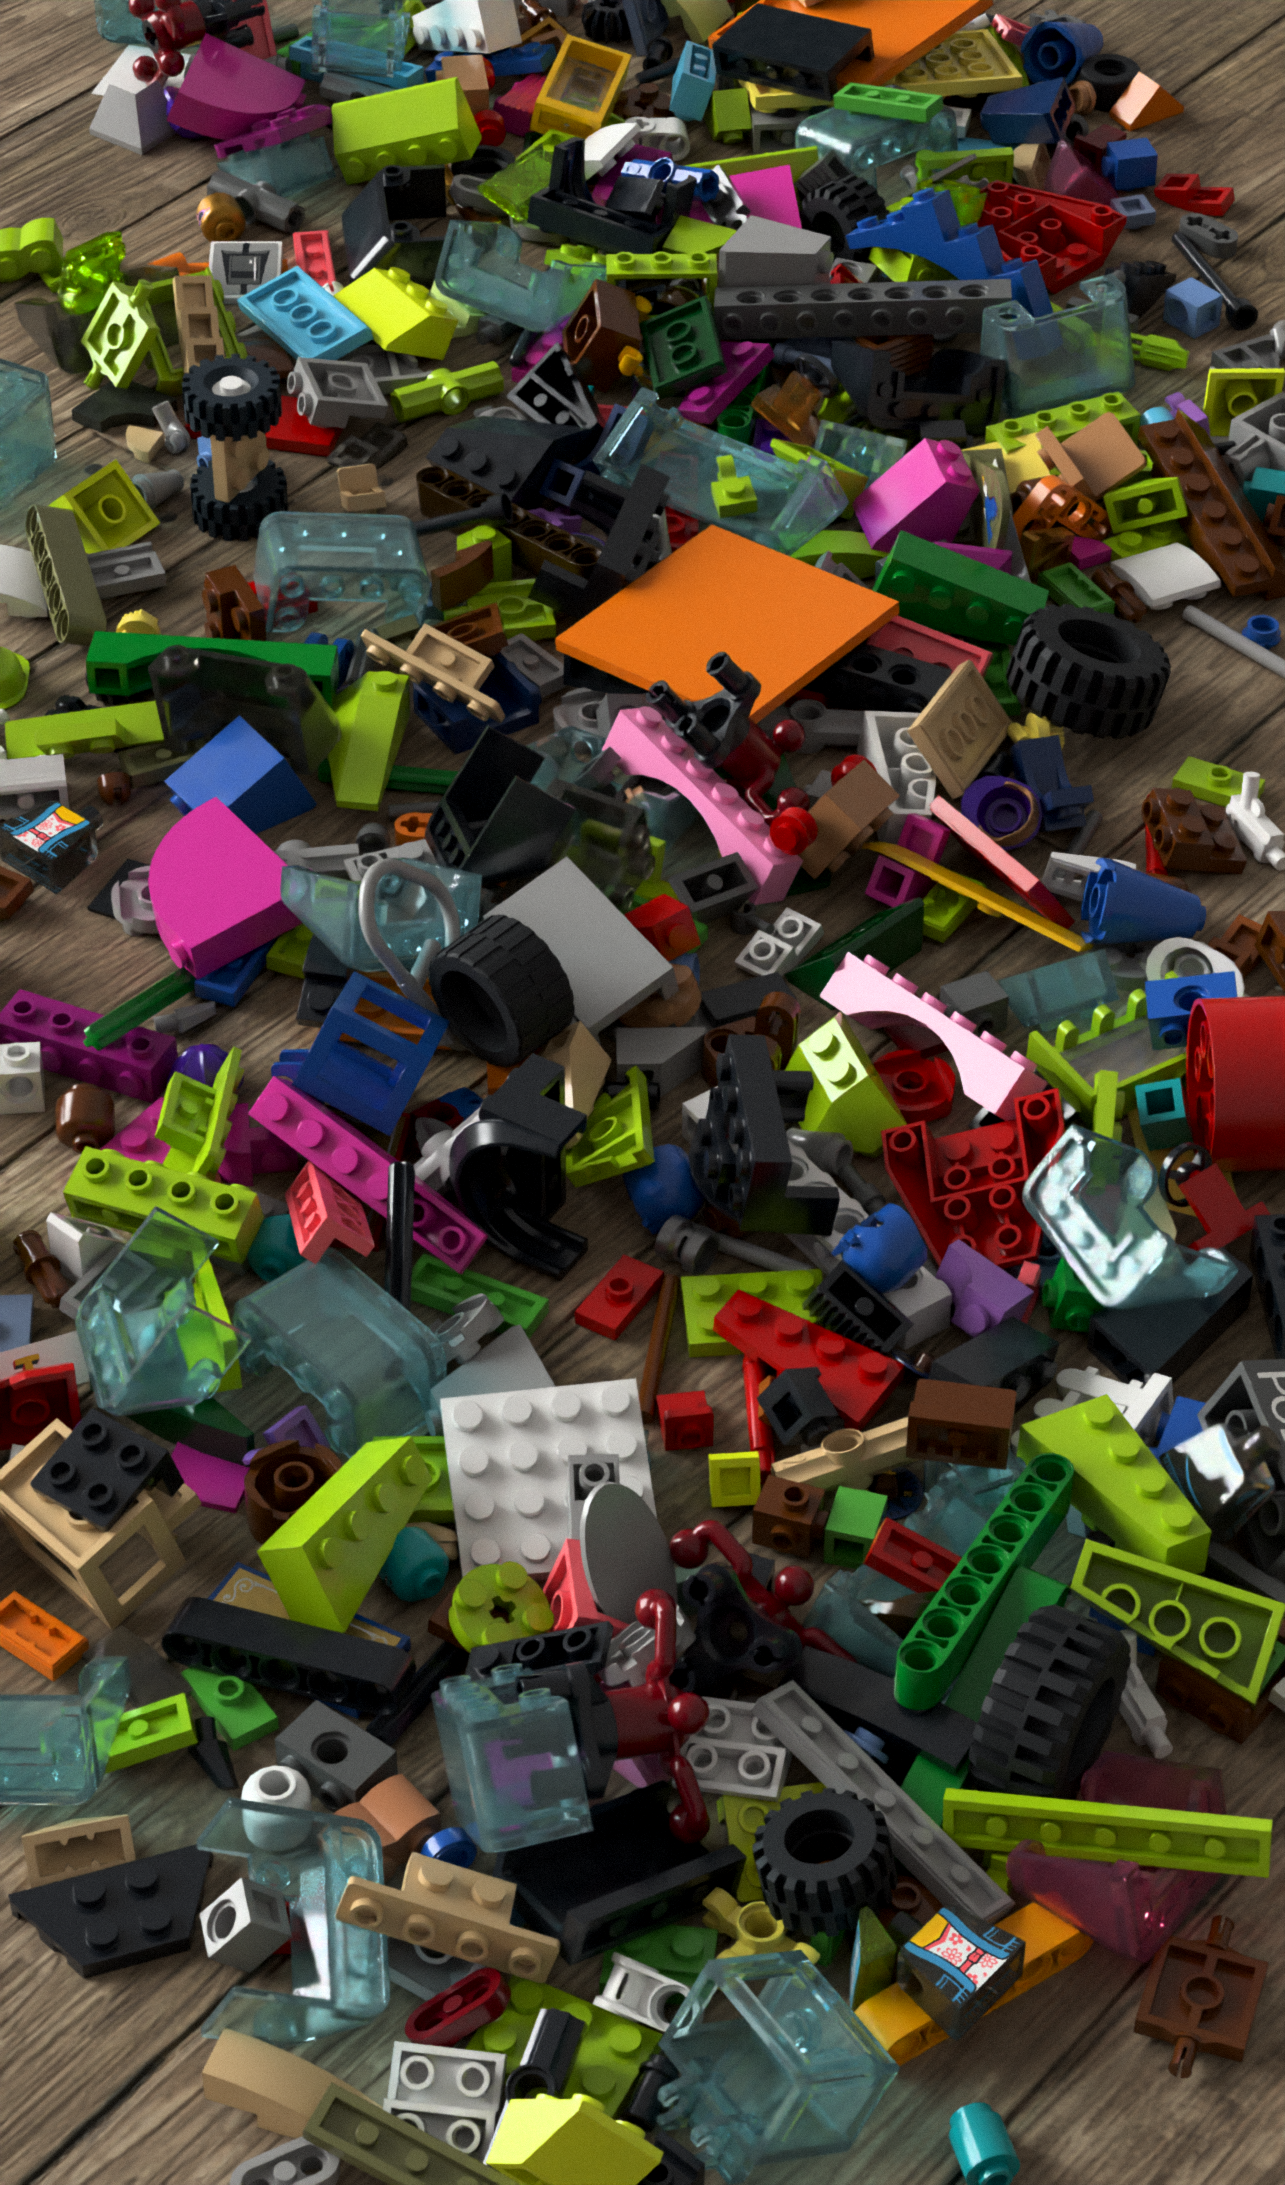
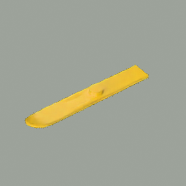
M880 841L867 842L862 846V849L880 852L927 875L945 887L978 901L977 908L986 914L995 917H1001L1004 914L1077 952L1090 950L1094 946V944L1085 943L1082 936L909 849Z

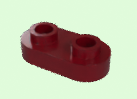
M489 1967L478 1969L415 2009L405 2024V2034L411 2043L452 2048L457 2041L474 2030L500 2018L510 2000L511 1989L498 1970Z

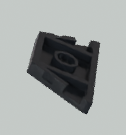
M206 1841L8 1894L11 1912L18 1920L24 1917L39 1931L40 1940L54 1952L63 1954L67 1959V1964L84 1979L191 1950L196 1931V1915L201 1911L205 1895L204 1884L208 1868H212L214 1860L211 1841Z

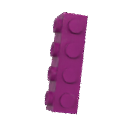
M19 989L0 1012V1044L40 1042L43 1069L152 1104L167 1087V1077L172 1065L178 1058L176 1037L140 1026L100 1051H97L93 1046L87 1048L83 1042L87 1038L84 1029L105 1015Z

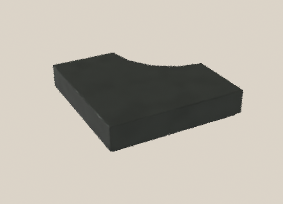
M110 381L72 409V419L101 433L112 427L125 424H143L155 427L159 422L152 408L168 400L175 412L178 410L177 399L134 381H131L128 388L115 387L112 381Z

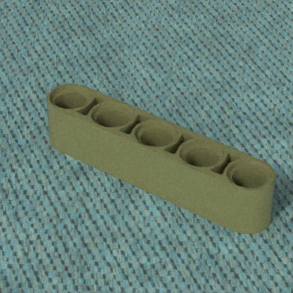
M32 504L26 515L25 531L56 638L59 643L90 647L95 631L106 632V617L74 513L71 509Z

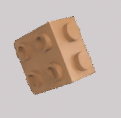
M1112 412L1104 413L1061 444L1048 426L1035 434L1043 447L1037 453L1049 471L1056 467L1060 472L1059 478L1095 502L1142 471L1147 465L1145 457Z

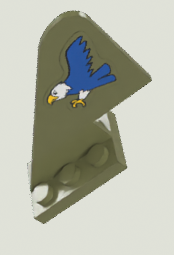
M1002 448L961 451L980 491L952 543L1004 550L1010 511L1012 516L1014 514ZM995 458H996L998 467L992 465V463H993V461H994Z

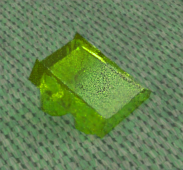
M541 143L527 154L521 156L520 159L478 185V191L518 222L527 220L530 196L549 187L553 155L547 152Z
M121 231L105 232L66 252L56 301L57 313L88 317L97 312L112 282L124 283L126 286H129L128 275L120 270V264L126 255Z

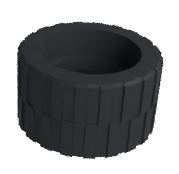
M499 914L487 917L438 952L429 964V985L431 986V994L436 1002L438 1011L443 1018L450 1021L448 1027L460 1039L461 1043L475 1053L477 1057L488 1061L489 1064L504 1068L517 1065L572 1022L575 1005L573 1004L574 995L569 984L570 981L560 961L543 939H540L532 929L514 918H508L505 915Z

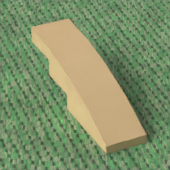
M211 275L174 276L172 281L184 374H189V368L192 365L200 367V361L207 358L211 362L215 361L216 355L223 354L224 356L223 337H220L218 312L217 306H214Z

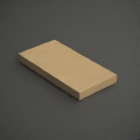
M969 659L957 666L907 732L953 800L963 795L965 790L978 776L1008 735L1007 728L1012 724V721L973 662Z

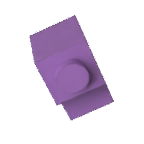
M959 1239L948 1246L935 1276L936 1279L942 1280L952 1293V1302L956 1311L951 1322L974 1338L1012 1316L1022 1320L1034 1293L1029 1287Z

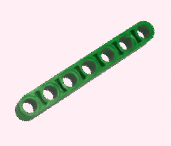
M1043 1453L1035 1456L1028 1463L904 1639L897 1652L893 1691L894 1697L900 1705L916 1711L927 1710L934 1707L941 1700L969 1659L1015 1570L1019 1565L1031 1568L1070 1509L1074 1467L1068 1458L1055 1453Z
M1019 1565L944 1705L978 1722L984 1699L992 1686L993 1677L997 1668H1000L1010 1643H1013L1017 1637L1018 1630L1023 1623L1028 1622L1029 1616L1035 1610H1039V1607L1055 1604L1064 1608L1069 1594V1585L1026 1566ZM917 1755L901 1789L943 1830V1798L946 1788L970 1790L973 1783L968 1774V1765L971 1761L968 1758L955 1777ZM895 1857V1862H896V1867H897L896 1873H897V1874L905 1873V1874H911V1875H913V1874Z

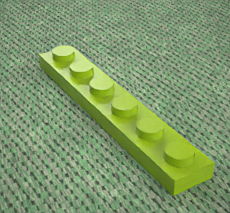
M946 1788L943 1798V1831L959 1847L1269 1878L1272 1819Z

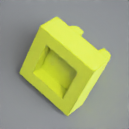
M758 1451L708 1454L711 1506L755 1505L761 1493Z

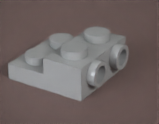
M298 357L294 371H291L288 375V393L297 395L298 414L306 416L310 425H315L319 428H346L349 416H355L360 419H367L369 417L385 418L388 404L367 363Z

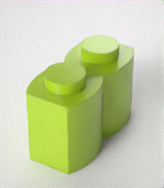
M39 218L26 223L22 228L11 227L0 230V282L18 280L28 272H46L56 268L63 262L64 239L54 218Z

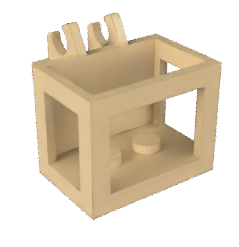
M56 1418L0 1469V1518L18 1548L113 1631L187 1562L176 1543L178 1535L173 1530L202 1503L197 1493L185 1483H183L173 1497L155 1487L152 1491L143 1489L108 1532H104L34 1492L30 1482L72 1433L71 1429ZM137 1532L153 1546L160 1560L117 1599L99 1566ZM39 1541L69 1567L77 1581L35 1543Z

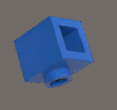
M1147 137L1107 142L1106 157H1103L1101 161L1103 176L1109 179L1115 191H1131L1139 187L1155 186L1158 154Z

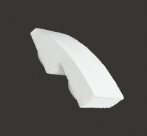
M786 907L773 924L775 927L774 932L769 935L758 930L734 963L740 969L756 977L778 972L782 977L786 972L795 967L824 935L822 924Z

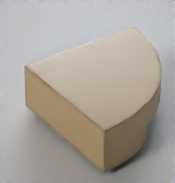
M129 425L126 430L127 446L134 452L135 458L140 461L150 463L165 443L164 432Z

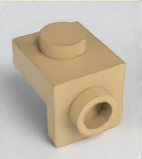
M374 464L342 467L337 470L341 506L345 510L354 512L355 517H366L377 514L376 508L386 507L385 492L378 487L376 466Z

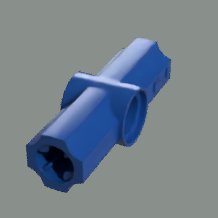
M667 157L660 158L655 162L634 159L632 162H625L621 171L624 177L660 179L666 182L662 189L664 194H666L667 183L677 184L687 179L688 175H692L697 178L693 201L706 203L710 199L715 200L720 189L718 186L719 176L713 170L677 165Z

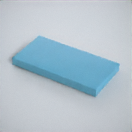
M299 266L293 267L237 299L240 310L296 360L298 357L337 360L374 339L371 329Z

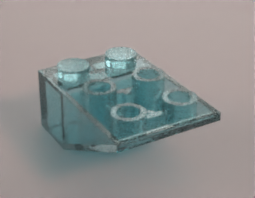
M309 133L280 144L248 152L241 150L229 155L228 159L216 163L221 171L253 185L259 181H267L281 197H286L336 177L324 137H309Z

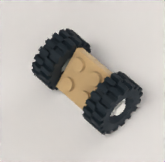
M223 354L216 355L215 361L211 362L207 358L200 361V367L192 365L189 368V374H184L182 382L186 424H190V429L195 433L201 430V436L205 438L210 437L212 460L208 461V468L201 465L197 469V474H193L191 477L190 490L193 521L195 524H198L199 530L203 533L209 530V536L213 538L223 535L225 541H232L233 537H240V542L248 541V536L252 535L256 539L263 538L264 531H268L271 534L277 531V525L282 526L286 522L285 517H288L286 476H284V471L281 467L276 468L275 463L269 460V450L266 448V433L271 430L270 425L276 426L279 423V417L282 416L280 376L277 375V369L274 366L269 367V362L262 359L257 363L256 357L248 355L246 359H241L240 354H231V358L225 359Z

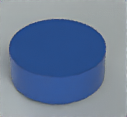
M451 1827L433 1835L424 1844L420 1854L468 1868L476 1857L477 1847L467 1830L461 1827Z

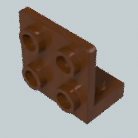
M919 1379L917 1381L914 1402L910 1403L908 1415L906 1458L1006 1470L1016 1404V1391Z

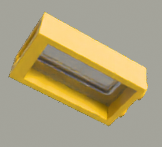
M567 34L535 102L529 130L545 134L552 128L586 139L594 132L605 128L626 82L632 55Z

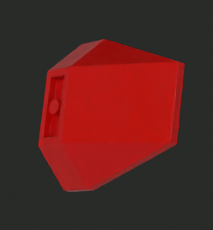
M999 180L989 183L954 203L955 211L961 224L967 225L977 222L978 227L993 224L1005 262L1014 258H1022L1023 262L1037 259L1046 290L1053 294L1060 292L1101 268L1127 223V216L1114 211L1107 205Z
M1058 1088L1014 1098L1016 1119L939 1138H934L925 1120L881 1131L885 1169L939 1267L948 1246L958 1239L1001 1269L1023 1264L1024 1261L1032 1262L1038 1260L1066 1134L1061 1094Z

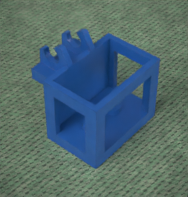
M354 971L333 1004L311 1048L282 1050L279 1055L280 1062H275L271 1067L272 1077H289L293 1081V1086L312 1095L324 1105L327 1103L390 1136L450 1021ZM362 997L425 1030L419 1043L416 1045L354 1012L360 998ZM342 1033H345L395 1059L398 1063L393 1069L341 1042L339 1038Z

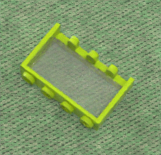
M1173 971L1165 974V979L1179 978ZM1136 989L1130 994L1126 1015L1115 1019V1013L1106 1004L1098 1006L1093 1012L1091 1030L1079 1035V1029L1070 1020L1063 1021L1057 1028L1054 1047L1037 1030L1029 1033L1026 1058L1054 1072L1080 1099L1081 1114L1079 1116L1086 1123L1088 1131H1090L1094 1107L1090 1102V1097L1094 1090V1075L1100 1072V1070L1118 1072L1117 1091L1125 1092L1123 1115L1138 1108L1135 1090L1137 1085L1180 1078L1184 1090L1186 1089V1047L1152 1050L1146 993L1142 989Z

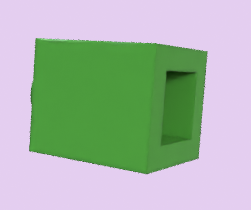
M839 1486L825 1528L824 1563L872 1573L873 1569L863 1563L879 1527L886 1518L887 1495Z

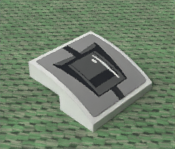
M211 241L209 268L214 280H219L224 293L223 304H238L237 299L281 275L283 260L282 241Z

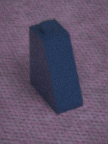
M1061 77L988 96L980 113V121L983 129L989 132L993 143L1056 144L1062 142L1076 106L1065 78Z

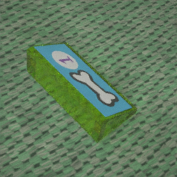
M867 1906L859 1911L849 1965L850 2018L863 2002L890 1986L897 1950L893 1940L873 1911Z

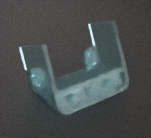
M157 1206L154 1207L85 1296L75 1318L76 1330L97 1405L99 1408L118 1417L196 1405L204 1399H210L216 1393L221 1378L252 1341L249 1334L195 1306L196 1298L194 1297V1287L191 1280L219 1245L218 1239Z
M229 1797L198 1837L197 1849L248 1857V1876L250 1881L283 1892L284 1901L289 1902L293 1994L233 1986L201 2026V2037L219 2039L225 2027L257 2038L278 2048H290L372 2023L387 2007L390 2000L387 1935L339 1921L335 1918V1915L351 1876L384 1885L382 1842L379 1834L369 1823L357 1818Z

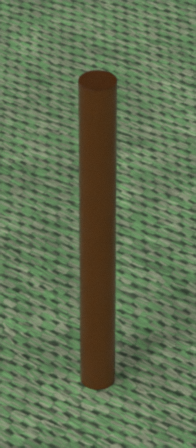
M673 1274L664 1275L662 1278L638 1395L643 1424H650L654 1419L656 1395L659 1394L681 1283L680 1278Z

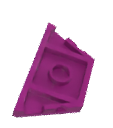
M321 104L310 105L299 110L291 108L277 113L278 118L271 121L268 118L250 124L251 131L214 145L218 159L241 150L248 152L280 144L332 123V109Z

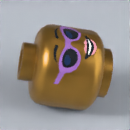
M213 193L205 197L197 207L196 219L203 236L210 243L211 241H234L239 239L244 233L246 226L245 216L239 203L233 196L227 193Z

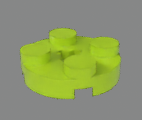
M512 1561L505 1562L502 1565L486 1564L468 1572L455 1588L452 1594V1606L449 1608V1623L452 1632L458 1642L469 1653L473 1647L548 1633L554 1623V1615L543 1590L528 1576L527 1571L522 1565ZM494 1605L500 1606L508 1612L510 1623H506L502 1617L494 1619L491 1616L490 1612L495 1607Z

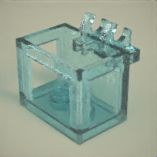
M802 1950L711 1959L707 1961L658 2043L659 2047L682 2075L658 2091V2099L670 2111L658 2115L656 2122L664 2131L692 2127L693 2130L690 2133L691 2141L697 2148L703 2143L707 2146L703 2151L694 2155L705 2163V2170L716 2169L728 2185L743 2183L754 2165L759 2166L847 2152L899 2071L900 2066ZM769 1978L758 1998L744 1983V1981ZM718 1987L744 2017L742 2019L696 2024Z

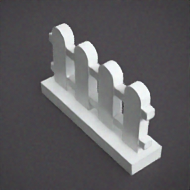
M1090 1366L1085 1371L1074 1368L1065 1369L1056 1377L1058 1393L1065 1397L1064 1400L1042 1399L1035 1404L1034 1415L1036 1420L1107 1394L1149 1448L1156 1440L1157 1427L1162 1413L1171 1414L1174 1406L1172 1378L1154 1373L1144 1386L1143 1382L1134 1379L1129 1384L1102 1377L1100 1376L1099 1369ZM1020 1430L1016 1431L1011 1437L1012 1452L1016 1457ZM1008 1460L1006 1470L988 1468L989 1483L994 1489L998 1490V1496L1004 1499L1023 1471L1016 1466V1462ZM1070 1504L1069 1512L1066 1515L1068 1532L1086 1538L1092 1529L1081 1521L1082 1513Z

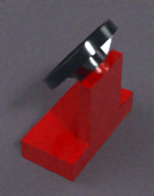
M1192 1142L1182 1143L1167 1155L1161 1166L1158 1185L1163 1199L1177 1207L1191 1206L1207 1232L1204 1236L1174 1253V1257L1181 1268L1227 1245L1253 1229L1255 1215H1271L1263 1201L1246 1210L1243 1208L1216 1163L1212 1165L1211 1156L1203 1146ZM1192 1149L1198 1151L1192 1162H1184L1177 1171L1171 1170L1175 1161L1184 1152ZM1169 1178L1175 1179L1177 1186L1185 1196L1184 1199L1174 1200L1168 1187Z

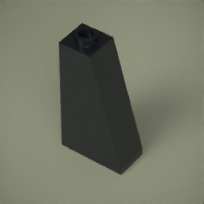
M1220 1247L1090 1315L1087 1349L1122 1383L1129 1384L1134 1379L1143 1382L1145 1386L1151 1376L1157 1373L1171 1377L1173 1385L1249 1307L1253 1273L1250 1272L1242 1261L1237 1260L1224 1247Z

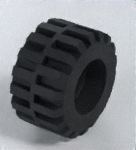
M850 174L848 176L844 175L807 194V198L802 202L803 209L800 210L802 229L831 236L830 252L834 254V261L837 257L868 264L872 261L868 259L871 247L850 249L846 235L858 228L857 222L871 216H877L879 221L887 219V215L890 212L885 207L883 197L878 195L877 189L873 185L869 186L866 179Z
M823 1788L822 1793L816 1794L809 1790L801 1792V1797L793 1800L790 1797L780 1802V1810H770L765 1815V1825L758 1826L754 1834L756 1843L752 1844L753 1856L765 1904L769 1907L770 1914L776 1921L783 1920L785 1928L793 1932L803 1928L804 1935L816 1937L818 1932H826L827 1937L839 1936V1931L848 1928L850 1932L856 1931L858 1920L859 1929L862 1928V1921H874L880 1916L879 1907L889 1906L893 1899L891 1890L897 1889V1867L886 1819L881 1810L876 1811L874 1803L868 1798L858 1800L857 1793L849 1790L842 1794H837L835 1788ZM833 1860V1861H830V1862H827V1863L818 1864V1863H821V1862H823V1861Z

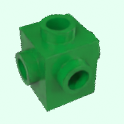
M1062 1254L1053 1278L1046 1279L1042 1290V1306L1048 1307L1051 1328L1088 1333L1090 1315L1110 1306L1114 1302L1109 1263L1103 1260Z

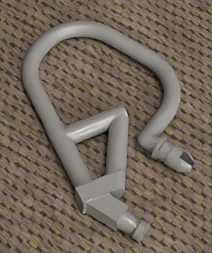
M387 858L379 860L369 867L360 885L359 919L362 932L372 952L397 982V986L410 1001L441 1016L438 1007L423 990V986L430 973L429 964L433 957L441 951V944L434 939H427L409 973L379 932L374 911L375 891L379 880L386 874L398 876L426 888L434 896L442 911L445 925V947L460 937V920L455 902L446 886L434 875L397 859ZM447 1027L438 1046H445L456 1051L467 1050L473 1053Z

